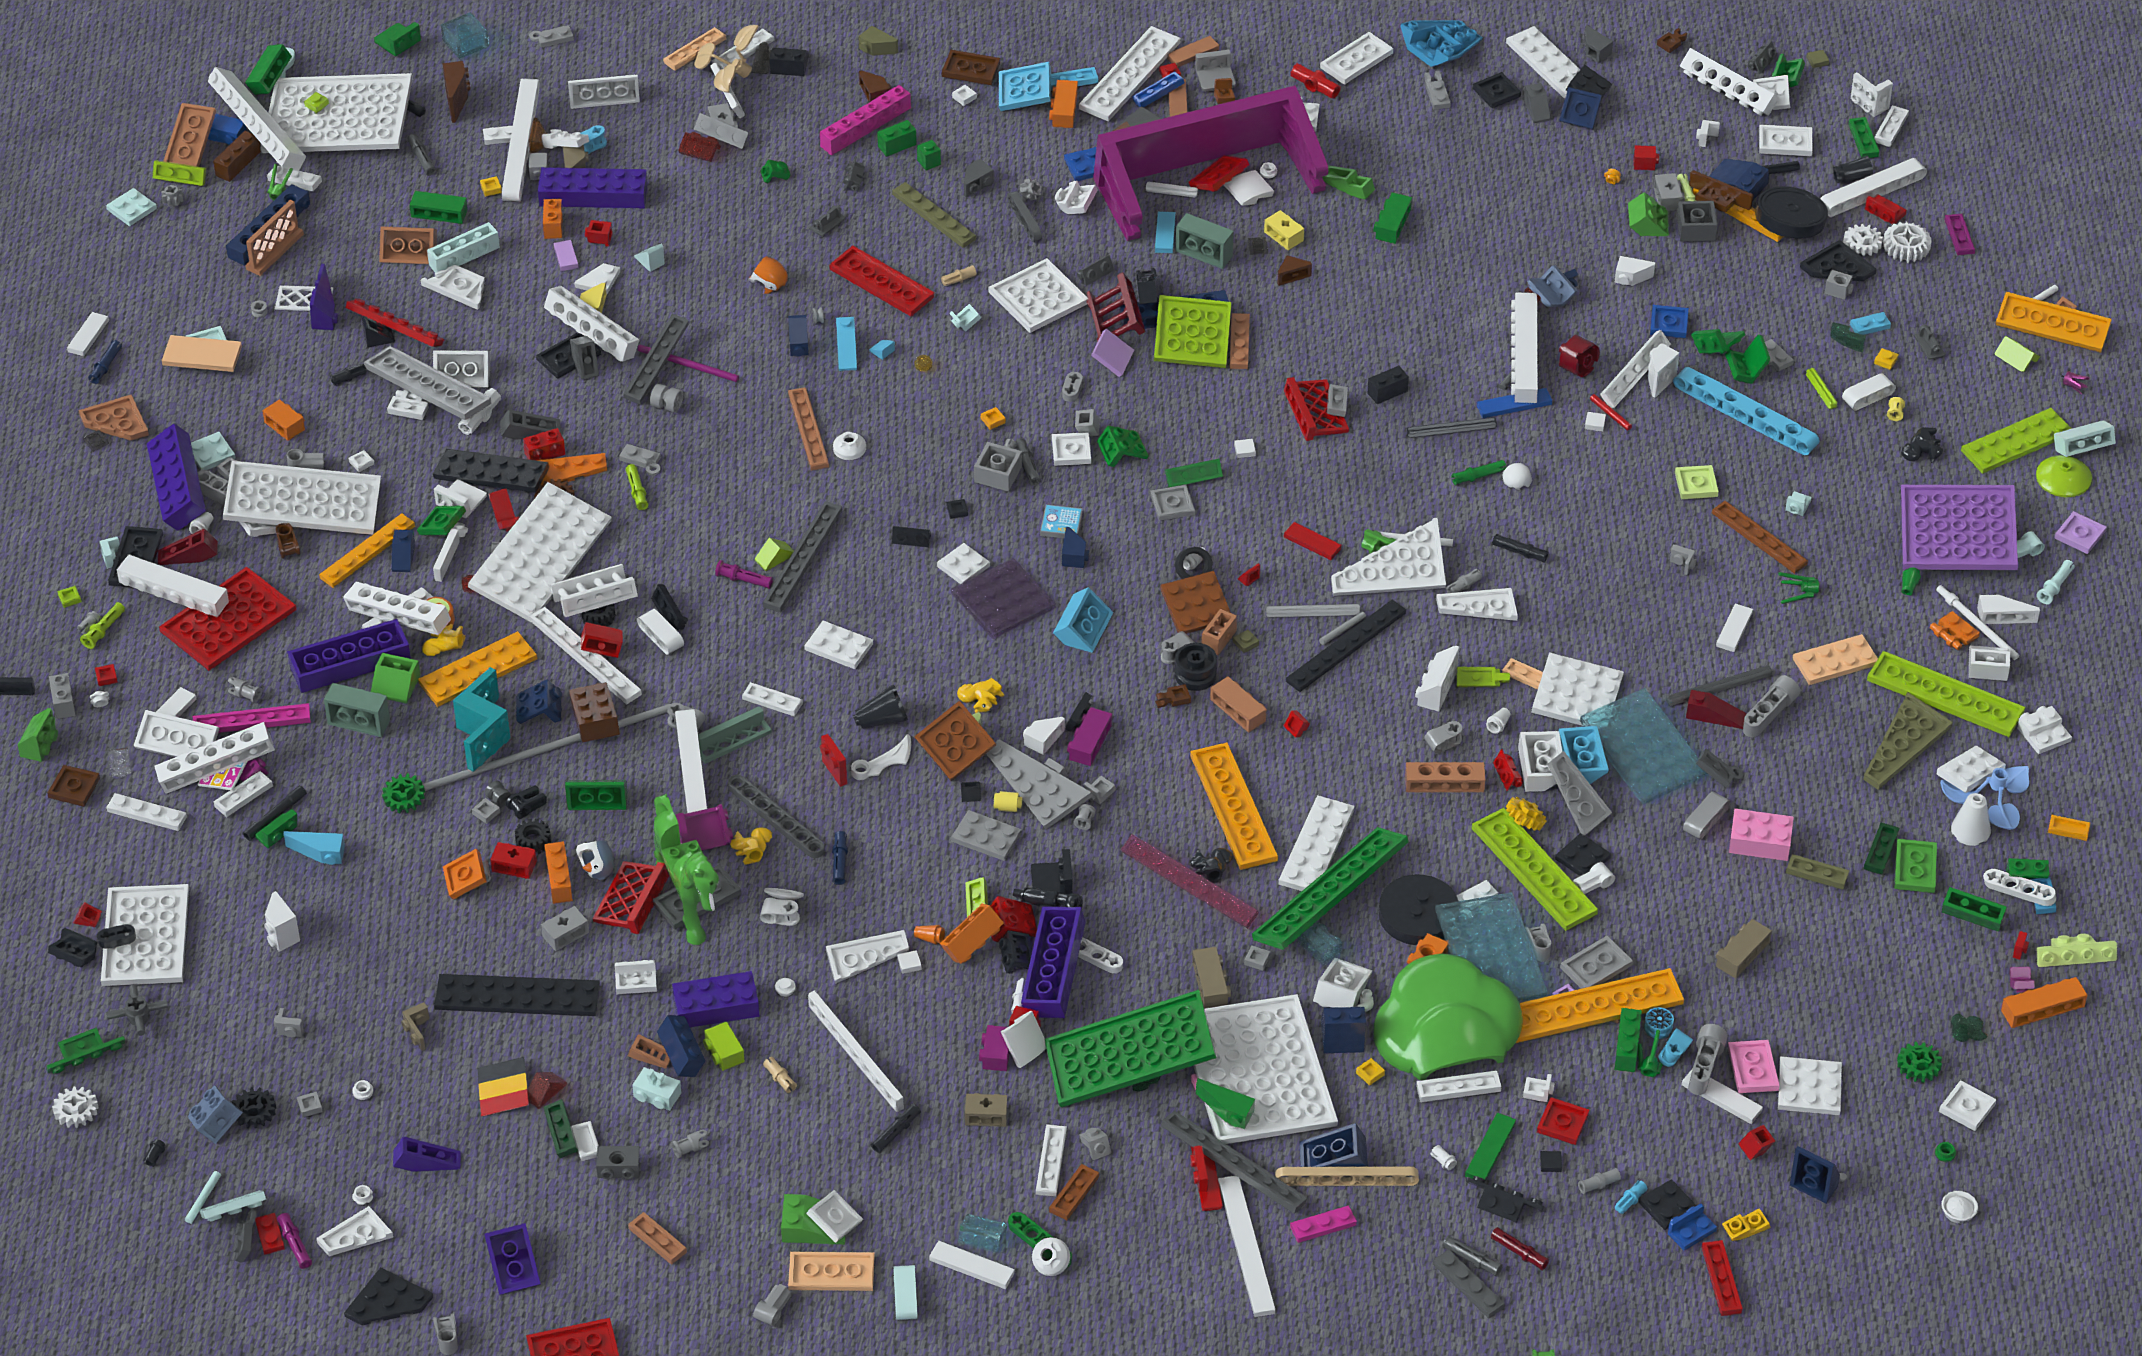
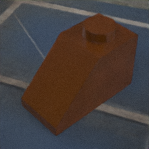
M859 71V85L868 102L891 90V85L887 84L884 77Z

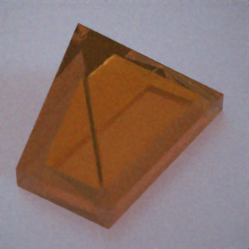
M538 118L533 119L529 139L530 153H536L545 148L542 143V134H547Z

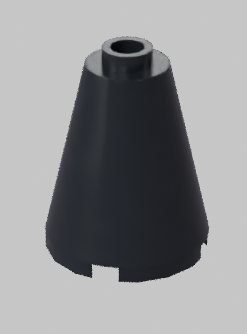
M895 685L889 686L855 710L856 714L853 715L856 726L861 725V728L908 720Z

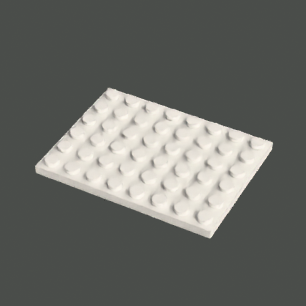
M412 73L279 78L274 85L268 113L302 152L399 149L413 80ZM315 92L329 100V104L318 113L305 107L304 101ZM261 143V152L269 153Z
M1297 994L1205 1009L1216 1058L1194 1065L1197 1079L1208 1081L1255 1099L1254 1113L1245 1129L1226 1123L1205 1103L1213 1133L1217 1139L1225 1144L1336 1127L1338 1125L1334 1107Z

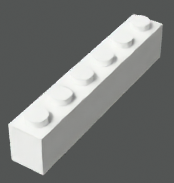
M128 555L117 569L119 583L157 597H162L173 603H179L190 609H196L208 615L218 617L229 602L227 589L131 555Z

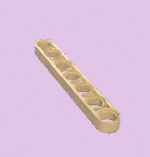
M1281 1167L1275 1172V1177L1289 1186H1414L1419 1182V1172L1414 1167Z

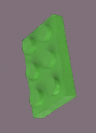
M1897 839L1895 889L1935 893L1937 843Z

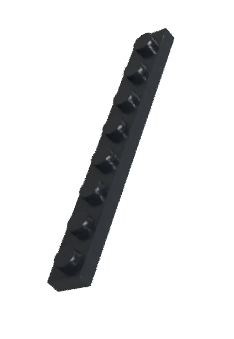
M1392 599L1286 677V682L1301 692L1405 615L1406 609Z

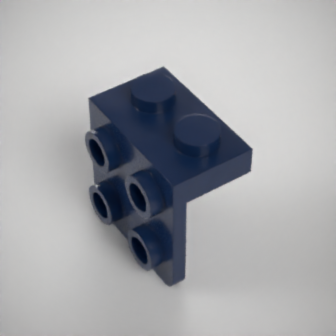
M546 679L518 693L516 696V721L522 724L542 713L547 715L554 723L561 721L562 692L560 688Z

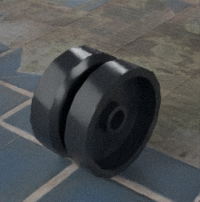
M1189 643L1179 648L1175 656V679L1179 685L1185 684L1190 691L1205 690L1214 684L1217 674V655L1215 651L1203 643Z

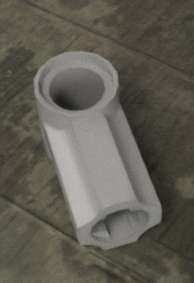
M291 449L287 452V466L323 469L324 453H303L299 449Z
M782 1284L775 1285L767 1298L757 1304L753 1317L771 1326H775L780 1318L781 1310L791 1297V1291Z

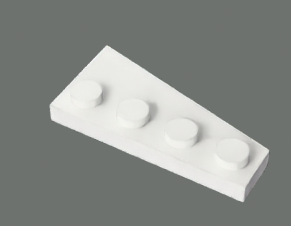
M904 930L826 946L835 984L896 957L897 954L909 951Z

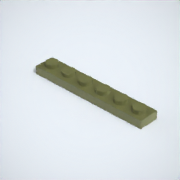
M906 182L892 190L893 196L962 248L976 240L974 233Z

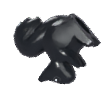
M1921 427L1911 438L1910 444L1907 443L1902 447V456L1908 461H1916L1921 457L1922 453H1928L1930 462L1933 463L1943 453V448L1938 444L1941 440L1935 439L1934 434L1937 432V429Z
M1216 848L1212 851L1211 857H1204L1197 850L1190 860V866L1198 869L1195 871L1196 875H1205L1202 879L1203 884L1219 882L1223 872L1226 870V864L1230 863L1233 859V854L1226 848Z

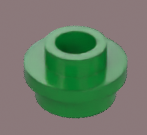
M1942 1142L1936 1147L1935 1155L1939 1160L1949 1162L1955 1158L1956 1150L1951 1143Z

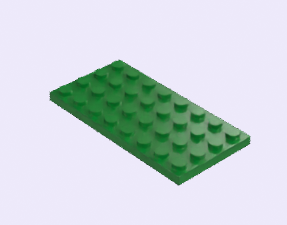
M1199 990L1045 1039L1057 1099L1061 1108L1216 1058Z

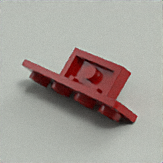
M1202 1145L1194 1146V1148L1191 1146L1192 1155H1190L1191 1167L1195 1168L1193 1181L1194 1184L1198 1185L1202 1211L1222 1209L1223 1205L1215 1161L1203 1154Z

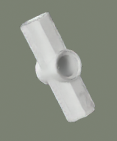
M491 388L484 393L491 397L492 404L470 418L462 419L458 423V428L464 434H472L481 422L488 421L492 409L501 400V395L497 390Z

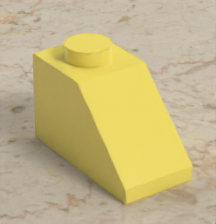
M600 283L580 295L581 300L600 313L603 311L607 296L606 283Z

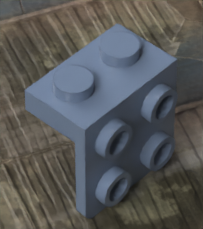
M1552 265L1541 278H1530L1527 281L1530 285L1529 288L1541 297V302L1547 307L1564 306L1578 292L1556 265Z

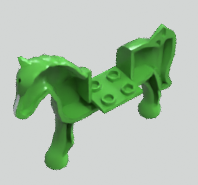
M663 794L654 800L657 815L654 818V856L657 858L656 864L657 862L665 863L667 872L670 874L682 901L684 910L683 922L687 928L686 939L688 943L700 945L705 941L706 934L700 924L697 904L701 901L704 910H715L712 894L717 887L719 876L711 863L707 861V857L702 853L697 840L680 844L679 823L673 812L669 797H667V794Z

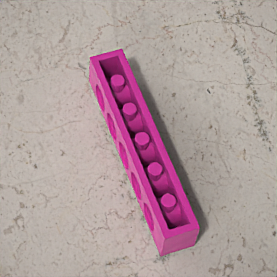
M898 85L820 131V147L830 155H833L911 109V93Z

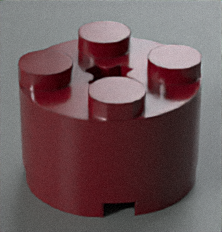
M1574 335L1566 343L1561 344L1559 348L1561 353L1559 366L1576 376L1585 377L1593 371L1594 367L1592 365L1594 361L1598 362L1600 355L1599 347L1578 335Z

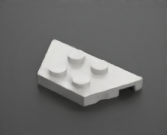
M453 265L446 270L436 272L433 278L427 280L424 277L421 279V285L477 310L480 308L485 280L484 277Z

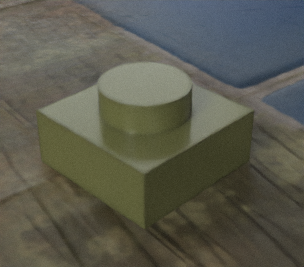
M1248 629L1233 637V643L1243 653L1259 646V640Z

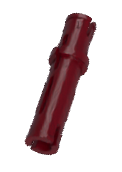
M1499 1227L1493 1230L1491 1239L1522 1257L1524 1262H1530L1542 1271L1547 1267L1549 1259L1536 1252L1534 1247L1523 1244Z

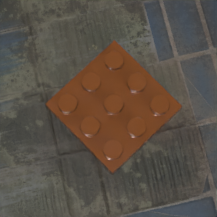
M1214 571L1161 584L1160 586L1178 633L1183 631L1187 634L1205 629L1220 609L1231 613Z
M960 700L914 736L950 781L954 780L996 746L994 740Z

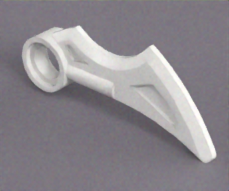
M907 734L893 749L869 762L866 760L854 761L851 765L852 777L857 780H864L869 776H879L882 770L890 765H906L911 752L910 735ZM864 768L866 769V771L857 772L856 769Z

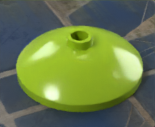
M2058 455L2049 457L2039 464L2036 471V479L2038 484L2052 495L2075 497L2089 489L2092 483V474L2082 461L2071 456Z

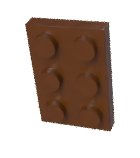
M950 50L942 69V77L992 85L1000 65V58Z

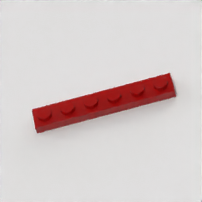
M355 298V300L347 301L345 308L432 347L443 345L444 339L438 337V333L427 332L420 325H411L408 320L398 319L391 312H382L377 306L365 304L364 300Z

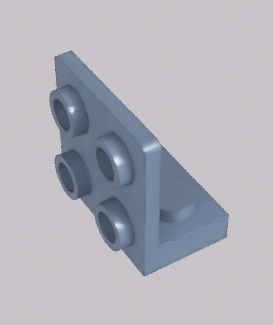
M213 1086L204 1093L203 1099L199 1104L191 1108L188 1118L197 1131L216 1144L243 1112L228 1101L216 1086Z

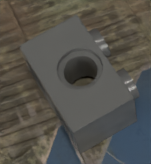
M597 1146V1177L603 1179L639 1178V1146Z

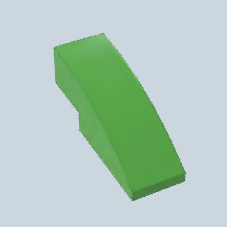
M1328 165V175L1322 176L1324 182L1357 198L1366 200L1375 190L1372 178L1358 176L1357 171L1354 169Z

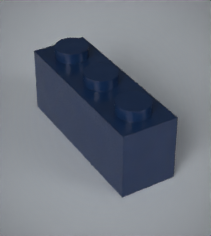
M667 1015L657 1031L658 1036L677 1076L695 1077L706 1060L685 1016Z

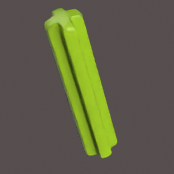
M1815 368L1807 369L1806 376L1829 409L1836 408L1838 402Z

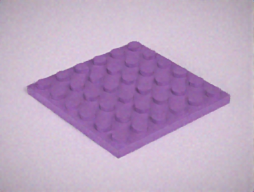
M1901 485L1903 569L1914 567L1930 570H2018L2014 485Z

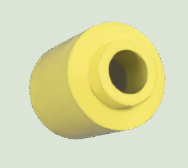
M1000 791V793H995L994 808L998 809V811L1017 812L1018 808H1022V797H1019V793Z

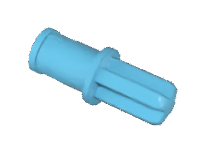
M1638 1180L1630 1190L1624 1192V1196L1616 1203L1615 1210L1620 1214L1625 1213L1647 1191V1185L1643 1181L1639 1182Z

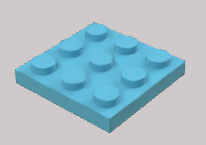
M1049 62L999 71L1000 111L1051 102V66Z

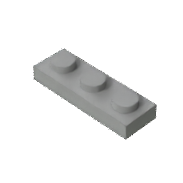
M699 113L693 130L741 149L748 135L746 131Z

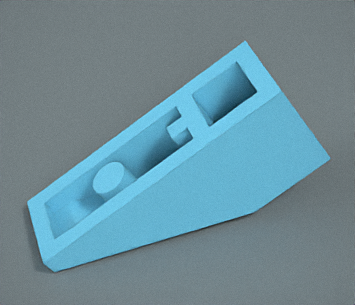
M854 317L836 318L839 371L857 370Z
M284 831L286 847L320 863H327L329 865L342 864L345 848L343 834Z

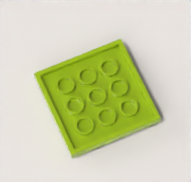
M1159 295L1154 361L1226 368L1231 302Z

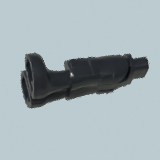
M1026 887L1022 890L1014 889L1013 896L1020 898L1021 902L1026 903L1027 901L1036 906L1060 907L1064 905L1066 907H1081V909L1083 907L1082 896L1075 893L1064 894L1058 891L1042 890L1037 887Z

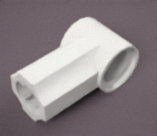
M1599 862L1590 869V872L1574 879L1573 883L1586 894L1598 887L1606 888L1611 886L1615 881V876L1603 862Z

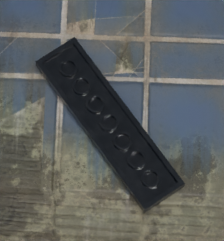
M439 974L434 1009L596 1016L600 980Z

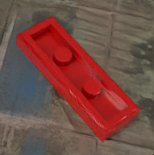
M1293 522L1284 532V538L1329 560H1332L1341 550V544L1296 522Z

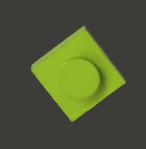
M315 92L304 101L305 107L318 113L329 104V100Z

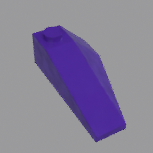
M321 263L318 280L315 281V289L313 288L310 300L312 329L333 330L334 324L338 323V313H335V304L326 266Z

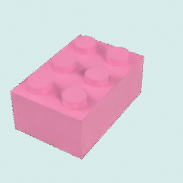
M1734 809L1729 853L1788 861L1794 817Z

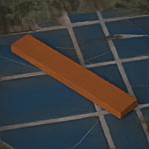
M1723 501L1712 509L1713 515L1794 574L1808 564L1807 559L1727 501Z

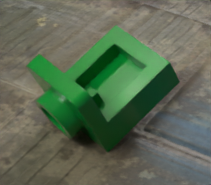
M768 159L761 169V175L765 183H769L772 177L788 180L791 176L787 164L782 161L778 162Z

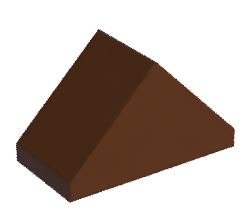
M1287 255L1278 270L1277 284L1280 286L1311 277L1312 263Z

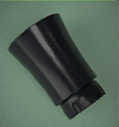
M1866 155L1857 160L1833 167L1834 179L1837 183H1847L1873 175V168L1869 157Z

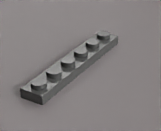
M672 313L624 392L625 399L641 404L689 325V320Z

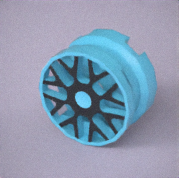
M1661 1007L1649 1010L1645 1017V1032L1654 1038L1656 1030L1659 1029V1039L1668 1037L1673 1029V1015L1669 1010Z

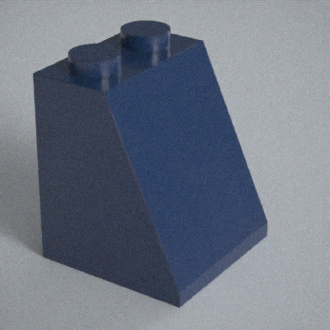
M1333 1007L1323 1009L1321 1017L1323 1054L1364 1052L1366 1031L1365 1007Z

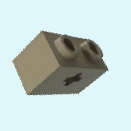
M966 1094L965 1125L1006 1127L1007 1095Z

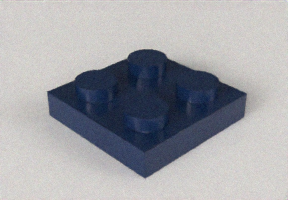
M1568 87L1559 121L1593 130L1602 95Z

